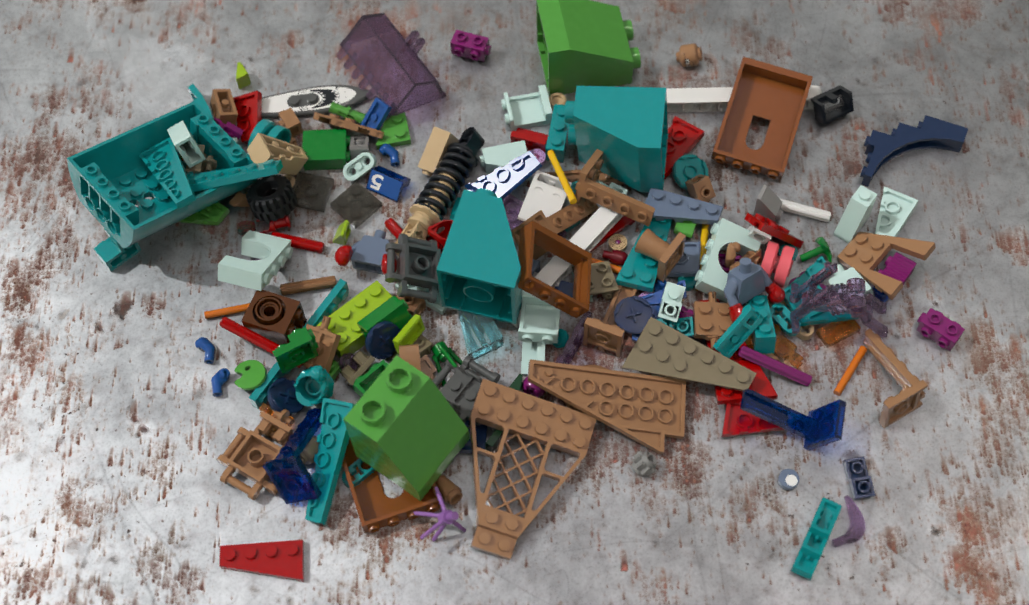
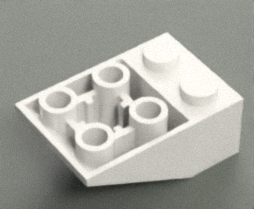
M537 170L517 219L526 221L540 210H542L547 218L563 209L567 195L559 178Z

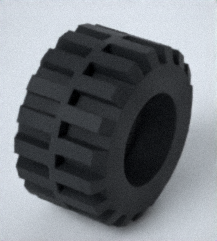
M277 174L275 176L263 177L250 186L251 188L247 190L246 200L255 218L262 222H274L289 215L297 205L296 194L289 179L285 176Z

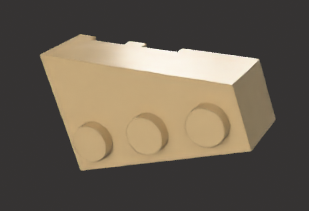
M259 132L247 148L250 159L256 164L271 159L274 161L281 160L283 168L278 174L297 175L308 160L302 147Z

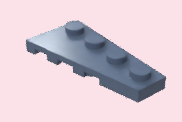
M654 188L650 189L645 204L655 208L653 218H656L657 221L674 219L675 222L687 220L696 224L713 225L719 222L723 206Z

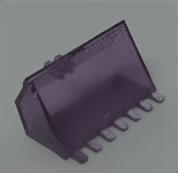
M385 13L362 15L346 38L340 43L342 48L336 54V57L342 60L346 55L349 56L344 63V67L349 70L355 64L356 69L351 74V77L356 80L361 74L364 76L359 83V87L364 90L370 84L372 88L366 94L369 100L378 95L379 98L392 107L385 120L392 115L395 116L447 97L439 82L417 55L425 44L424 38H419L420 33L417 30L412 31L404 39Z

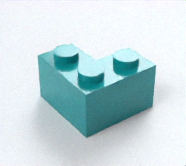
M104 228L109 238L100 242L93 249L98 258L112 272L140 252L141 248L138 242L127 248H122Z

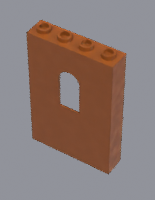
M743 56L711 159L720 164H730L736 169L743 168L750 170L753 174L767 175L770 179L781 180L813 76ZM753 116L770 120L763 146L757 150L750 149L746 145V137Z
M349 437L342 464L364 533H375L382 527H393L406 519L414 520L419 517L414 515L415 511L434 513L441 508L434 487H436L435 482L421 501L404 489L397 498L387 497L384 494L377 470L354 487L352 481L355 480L354 476L356 474L350 475L348 467L359 458L355 454ZM362 463L361 467L368 470L371 468L367 463ZM356 467L355 469L357 470V473L359 472L360 475H362L358 467Z

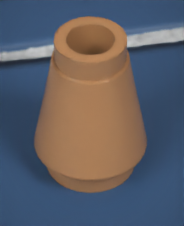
M441 475L435 483L446 503L454 505L462 499L463 494L460 487L445 477V475Z

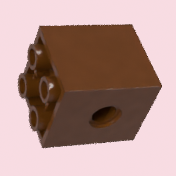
M266 290L256 291L241 320L244 327L279 345L290 343L287 335L296 329H302L307 323L300 301Z

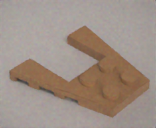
M858 232L837 257L838 262L848 269L853 267L866 282L869 281L878 291L884 292L888 295L889 299L893 300L903 288L902 281L873 270L891 249L925 261L935 250L936 246L934 242Z

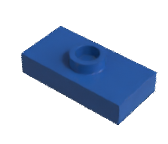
M376 97L360 125L380 130L392 107L381 98Z

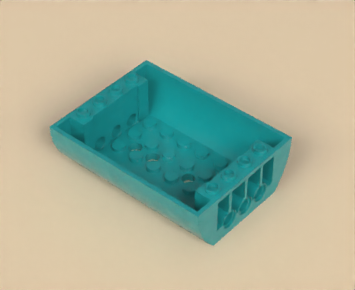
M195 101L67 158L70 177L80 202L122 248H127L251 186L258 180L256 178L196 191L194 194L197 200L193 201L189 206L181 209L178 208L139 156L140 153L169 138L168 128L184 121L197 145H205L204 153L207 154V158L208 155H212L213 159L217 161L218 164L215 170L246 166L254 163L250 156ZM180 155V158H181V160H182L183 166H184L185 171H186V165H187V164H186V162L184 161V159L182 158V156ZM147 197H152V198H154V199H153V200H150V199H145V198H147Z

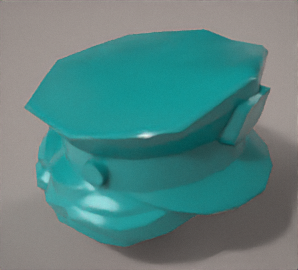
M321 365L310 366L308 369L303 370L296 378L294 388L297 400L302 405L309 407L318 403L322 404L323 398L329 399L333 396L334 380Z

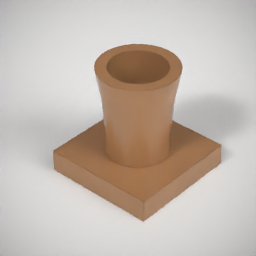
M646 229L636 244L635 252L658 261L657 279L664 282L684 255L686 235L679 232L672 243L669 244L650 229Z

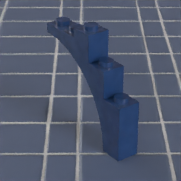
M925 115L923 122L919 121L917 128L899 122L897 129L893 128L891 135L873 130L871 136L866 137L863 145L867 147L865 154L868 156L865 162L869 164L862 169L860 177H863L861 185L868 187L873 176L884 164L906 152L932 148L959 153L968 128Z

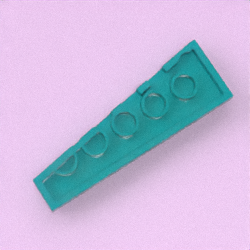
M170 137L139 154L140 158L179 209L189 206L193 201L197 200L178 150Z
M271 159L263 163H252L246 166L197 174L191 171L187 172V176L193 191L196 192L275 175L281 171L283 164L281 160L274 161Z
M652 218L650 226L644 225L616 278L617 285L653 292L657 278L658 261L635 252V247L646 229H650L667 242L673 219L657 221L656 218Z
M323 398L320 415L322 427L321 433L317 436L319 447L318 454L314 456L316 467L315 472L311 476V488L305 520L326 525L349 441V434L343 419L354 407V403Z

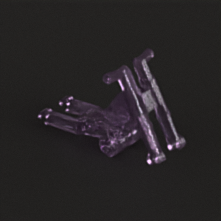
M827 261L822 270L812 275L801 286L797 283L791 284L790 302L797 303L802 299V304L790 313L793 334L800 333V319L812 311L830 312L833 316L835 314L840 315V313L845 314L846 312L851 314L852 318H860L863 325L870 328L880 337H887L888 327L873 318V309L878 314H886V303H883L871 293L865 294L864 279L851 278L846 281V284L826 285L824 290L817 288L820 283H823L824 280L838 271L837 263L830 265V261Z

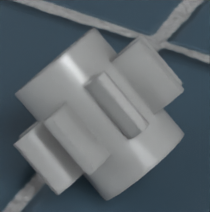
M640 450L632 459V468L638 475L646 474L650 476L655 472L654 468L657 467V460L651 452L645 451L643 453Z

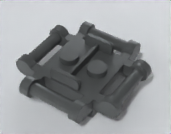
M400 233L398 244L387 243L385 245V251L387 252L385 281L388 283H399L398 297L409 296L435 303L437 300V290L439 292L436 269L442 255L441 249L437 248L436 240L427 241L408 237L407 234ZM395 252L399 253L397 273H395ZM407 284L428 288L429 292L408 289Z
M469 355L464 358L461 366L456 368L447 360L442 370L433 379L434 384L438 387L450 371L454 373L440 392L464 424L469 420L482 382L479 376L468 369H473L489 379V381L498 383L501 376L476 363L474 358Z

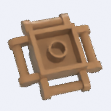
M240 427L237 431V436L226 451L217 458L219 463L227 466L220 477V481L225 484L229 483L246 493L248 498L253 501L257 499L262 488L276 495L279 491V486L289 472L299 463L295 457L288 454L293 449L295 441L288 438L280 447L262 437L261 435L263 434L258 431L257 427L254 431H248ZM271 430L267 437L273 440L272 437L276 432ZM281 461H286L287 463L284 465V467L279 472L277 477L274 479L272 484L268 482V480L270 481L280 468ZM236 471L255 484L253 487H250L233 477L232 474Z

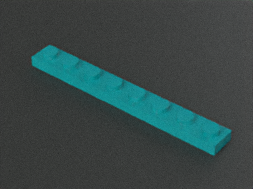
M340 279L304 327L307 324L316 326L323 320L324 315L329 316L338 309V305L349 294L346 281ZM276 361L267 373L263 384L256 388L249 396L252 406L259 409L262 405L266 404L269 386L276 379L283 378L291 370L282 373Z

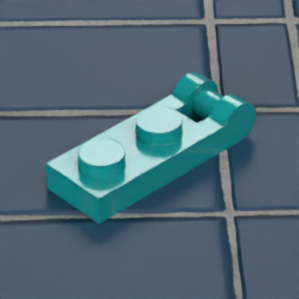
M751 305L744 306L740 316L713 347L723 356L730 358L763 321V316L759 312H755Z

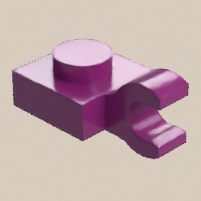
M214 118V121L230 137L239 140L243 133L242 129L230 122L224 124L218 118Z

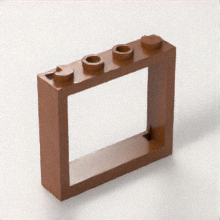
M532 220L520 229L518 259L521 266V276L518 288L570 316L578 318L589 311L592 254ZM534 244L575 266L573 298L531 276Z

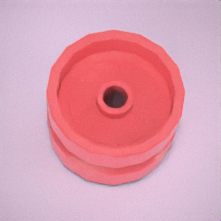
M769 241L761 267L769 277H771L772 273H775L773 281L781 288H784L786 278L789 277L794 261L792 258L795 248L786 245L783 247L781 256H778L779 243Z

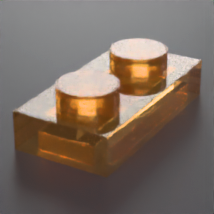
M855 319L831 322L817 329L816 334L826 348H829L858 333L861 327Z

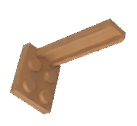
M596 149L579 173L581 176L575 187L577 203L582 198H585L646 226H650L655 212L654 207L597 183L600 176L598 170L601 169L604 160L602 159L603 151Z
M582 198L579 203L570 204L547 218L542 210H540L511 231L512 237L519 246L520 229L532 220L558 234L594 213L599 207L596 203ZM534 244L533 259L537 260L548 251Z
M618 285L619 291L615 292L603 322L597 318L591 319L587 317L584 323L583 345L587 346L590 343L598 346L599 351L605 352L609 350L616 353V357L620 358L623 350L625 330L616 325L614 311L616 305L622 299L636 296L638 289Z
M869 328L865 331L863 345L903 388L898 395L890 396L883 402L879 423L883 428H886L923 405L920 400L925 397L926 393L923 390L928 385L923 379L919 381L915 375H912L905 363L899 361L894 355L893 350L887 347L882 342L880 336Z

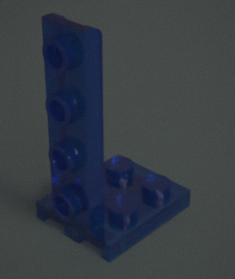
M745 389L743 390L740 409L805 438L804 448L811 451L842 439L847 402L841 399L809 411V415L806 416L753 390Z
M321 408L309 410L303 421L298 424V428L289 437L285 446L280 449L277 457L274 460L266 461L263 465V468L286 504L319 499L322 494L299 457L322 424L320 423Z

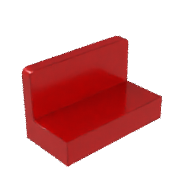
M519 127L516 131H512L510 136L511 143L524 140L528 151L540 149L546 154L547 134Z

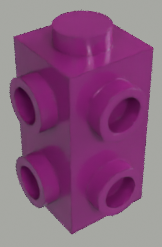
M455 30L450 42L451 54L471 58L476 61L484 62L486 56H489L491 52L489 37Z
M932 308L927 313L923 312L917 320L920 323L917 331L922 336L936 342L939 347L948 351L952 350L965 330L959 323L951 321L940 311Z

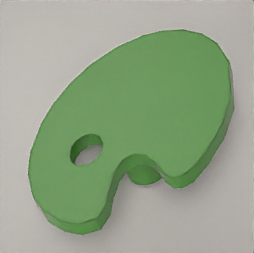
M257 360L244 361L234 370L235 373L242 374V377L235 381V385L242 390L258 388L263 384L267 376L266 368Z

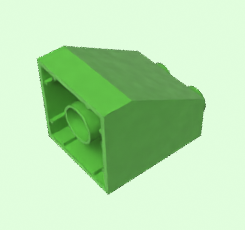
M536 0L537 45L549 96L557 92L562 94L575 93L577 86L614 87L632 84L633 69L641 68V58L638 47H629L628 41H633L634 38L633 26L630 19L622 20L619 6L591 0Z
M397 355L343 419L356 456L419 501L423 499L434 482L437 481L470 439L468 428L431 378Z

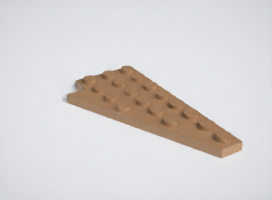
M530 359L527 381L661 455L664 453L665 437L684 438L686 381Z

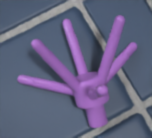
M437 486L434 487L441 506V512H414V515L438 518V522L422 534L420 539H424L440 526L432 538L433 542L436 541L444 528L449 524H453L461 531L466 532V529L455 521L459 518L458 513L446 509Z

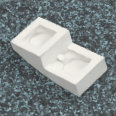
M751 225L747 228L750 230L748 236L762 244H766L772 238L771 235L757 229L758 227Z

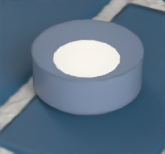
M784 469L779 474L778 483L784 490H793L798 486L799 475L792 469Z

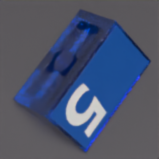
M376 166L371 168L366 189L399 202L402 189L409 186L411 179L382 166Z

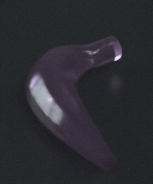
M845 496L844 499L850 519V526L844 535L832 539L835 548L845 543L858 541L865 532L863 514L849 496Z

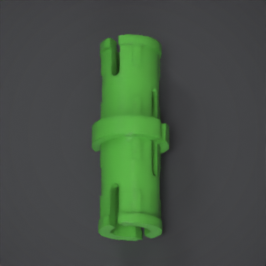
M332 102L329 113L344 117V120L345 117L356 120L355 122L360 124L366 115L353 110L350 106L345 107L335 102Z

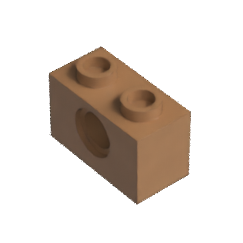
M213 89L210 101L213 117L218 118L224 124L230 122L236 126L238 113L231 90Z

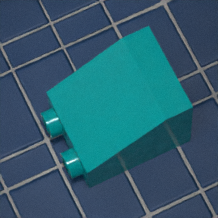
M577 86L575 101H566L565 123H574L569 124L568 145L577 146L579 161L586 164L596 149L603 151L602 159L604 160L600 169L601 172L640 192H650L651 188L663 190L668 143L666 88Z
M480 188L475 192L463 190L436 269L441 305L445 308L516 324L522 307V289L518 288L521 266L502 198L497 197L493 191Z

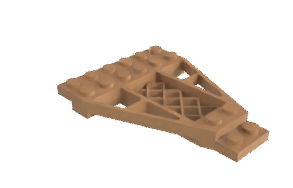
M482 379L469 417L476 501V530L470 547L510 560L518 537L586 456L597 419L579 411ZM475 422L503 431L496 453L477 447ZM516 437L521 447L512 451L507 441ZM521 438L527 439L532 442L524 445ZM535 444L540 454L531 458L526 448ZM505 446L508 453L501 456L503 447ZM550 448L578 457L577 461L564 476L545 470L544 466ZM523 450L527 460L518 463L514 454ZM477 453L493 459L483 493L480 491ZM510 456L515 466L506 470L501 460ZM541 457V460H540V463H539V466H538V469H537V467L535 466L533 460H535V459ZM530 463L534 473L525 477L521 466ZM499 464L502 472L495 475L497 465ZM517 469L522 479L512 482L508 473ZM504 475L509 485L500 489L495 479ZM535 476L533 486L531 488L527 479ZM545 476L558 481V484L536 510H532L541 477ZM524 482L528 492L519 495L515 485ZM493 483L496 491L489 494L491 484ZM511 488L516 498L507 502L502 491ZM498 494L503 504L494 508L489 498ZM529 495V499L525 507L521 498ZM518 501L522 511L513 514L509 504ZM505 507L506 510H507V512L502 511V510H499V509Z

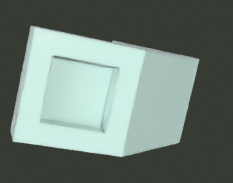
M666 282L658 312L659 318L677 323L686 287Z

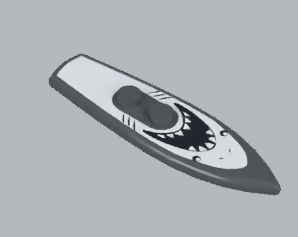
M324 85L262 97L261 118H279L278 113L292 108L297 117L312 116L315 112L327 114L332 102L345 107H353L365 101L374 93L371 90L350 85Z

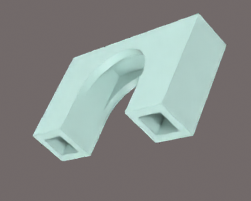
M724 218L718 223H714L710 230L712 236L705 246L707 252L700 261V265H702L701 270L695 276V281H697L695 289L706 294L712 291V295L713 292H716L717 299L728 303L724 297V288L727 283L728 274L719 264V251L727 250V246L731 242H738L741 250L736 253L744 256L748 251H758L761 242L748 236L750 230Z
M249 230L242 237L241 255L261 260H245L226 255L218 263V281L262 291L270 283L273 276L277 275L278 270L285 265V262L291 258L293 254L291 240Z

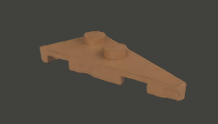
M315 112L313 116L314 120L381 139H383L385 133L355 124L356 120L345 117V120H341L340 116L331 113L327 116Z

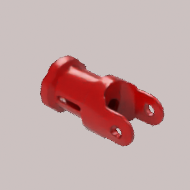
M289 215L274 222L270 221L269 229L260 233L268 234L280 228H291Z

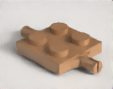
M711 291L708 293V302L694 301V338L711 341V349L714 350L713 345L733 322L730 318L729 304L716 302V292H713L712 295Z
M324 315L321 326L306 325L307 330L311 328L319 346L316 349L318 356L303 364L306 369L310 366L321 365L328 373L330 371L341 338L340 335L332 333L328 329L331 317Z

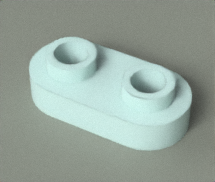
M370 152L359 154L344 166V177L350 181L360 179L376 166L377 160L375 155ZM367 158L370 159V164L366 163ZM353 169L356 170L355 175L352 174Z

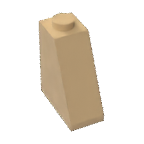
M434 126L418 164L422 174L431 177L439 162L442 161V157L447 152L449 144L458 143L459 139L452 133Z

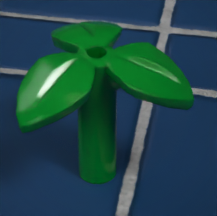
M818 237L815 240L820 245L819 247L799 255L801 261L804 262L820 254H825L828 259V265L831 266L832 263L831 250L823 237Z

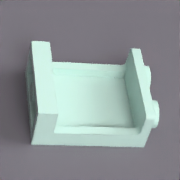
M546 85L538 86V92L525 95L508 97L507 92H504V99H501L502 110H506V114H504L505 123L509 124L511 131L517 130L518 127L524 129L551 124L553 113Z
M523 290L518 340L526 343H558L561 310Z

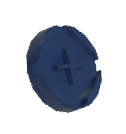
M638 296L622 299L616 305L614 311L616 325L625 330L624 333L630 335L641 334L650 317H653L650 304Z
M383 321L372 327L365 340L368 353L376 359L391 357L396 350L392 340L401 331L398 326L391 321Z
M279 378L269 386L267 399L275 411L281 412L286 409L290 412L289 416H293L304 407L296 397V390L294 388L296 381Z

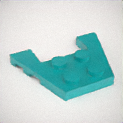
M820 256L812 266L810 265L800 277H797L784 290V302L798 318L801 326L854 320L862 316L854 301L835 308L816 281L817 278L831 271L823 256Z

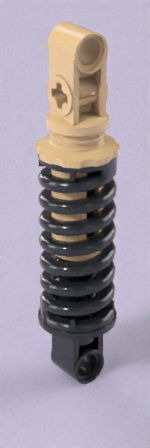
M474 127L467 128L462 133L458 143H451L447 147V152L442 157V161L439 162L433 175L424 186V190L419 194V198L410 207L409 212L412 216L409 217L407 225L402 231L403 234H407L408 237L426 240V237L429 236L428 228L442 221L444 216H446L447 209H450L452 206L451 202L455 201L456 195L461 191L460 187H463L465 180L469 178V172H472L479 163L477 153L484 145L485 140Z

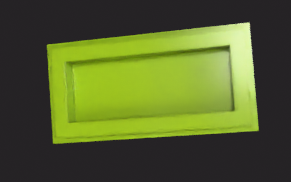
M415 314L392 340L397 354H399V346L412 345L425 330L420 315Z

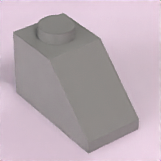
M763 184L758 195L753 215L755 216L758 213L775 222L776 219L780 221L784 211L781 209L782 201L765 184Z

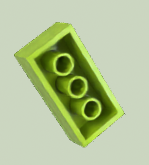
M377 280L328 316L332 318L328 329L332 333L341 336L335 354L342 361H345L365 345L366 339L357 322L392 297Z

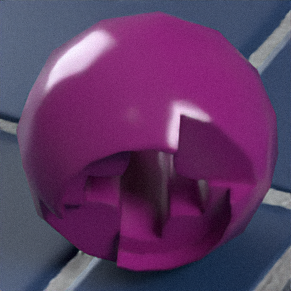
M527 376L523 380V392L538 398L543 396L546 391L527 381Z

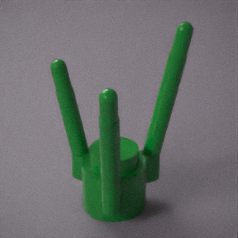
M438 342L432 347L434 354L432 359L435 362L438 373L442 370L439 361L445 362L448 360L454 368L457 367L454 360L460 365L463 361L450 347H447L445 342ZM445 378L442 381V386L446 384Z

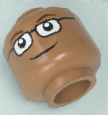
M694 43L681 45L679 52H676L677 62H680L682 67L685 68L698 66L703 59L701 47Z

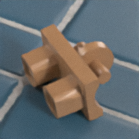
M288 410L275 411L273 416L262 411L259 415L262 420L257 427L258 431L267 436L272 428L277 430L272 437L277 443L283 445L288 438L293 440L296 436L292 432L293 428L287 425H291L293 422L289 418L290 412Z

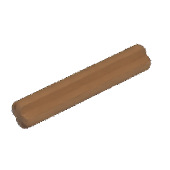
M335 276L281 284L280 291L282 295L330 288L334 287L337 283Z

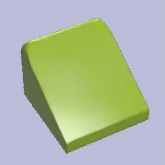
M238 62L236 81L239 89L250 85L251 81L242 63Z
M345 220L337 228L333 243L347 244L351 233L349 220Z

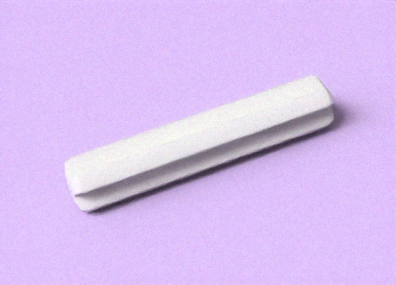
M780 199L782 201L781 209L824 222H829L830 211Z

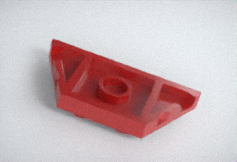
M747 213L744 218L753 226L758 227L757 229L798 248H801L804 241L789 234L790 230L777 225L775 221L758 213L755 216Z

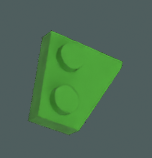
M405 111L388 114L381 131L385 132L383 139L378 138L376 143L377 150L383 144H390L392 147L411 144Z
M217 202L180 222L219 225L230 211L227 207Z

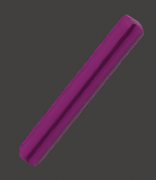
M742 346L739 349L738 356L802 385L809 386L812 381L811 375L751 348Z

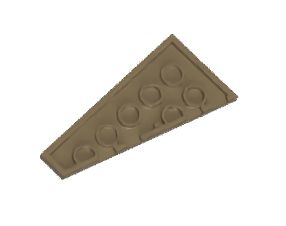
M650 317L622 366V369L656 374L690 382L694 381L744 392L748 391L757 374L653 317Z

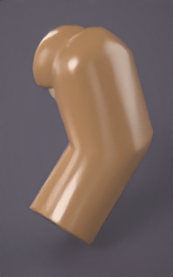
M731 242L727 246L724 263L726 268H730L734 264L736 252L741 250L738 242Z

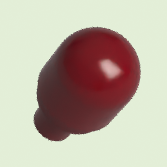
M616 249L612 252L604 250L602 257L610 259L609 262L614 265L623 266L628 255L626 252Z

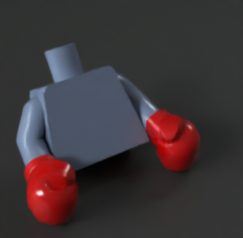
M376 230L374 237L365 235L353 246L344 245L339 247L335 253V262L340 266H346L351 260L354 269L385 275L387 273L385 245L390 243L388 239H385L386 232ZM395 253V272H396V270H397V259H398L396 253Z
M747 257L741 258L739 266L729 271L724 288V297L730 306L728 309L732 322L742 313V304L764 291L767 292L768 300L773 304L781 303L785 298L784 290L774 281L772 282L760 265L754 264Z

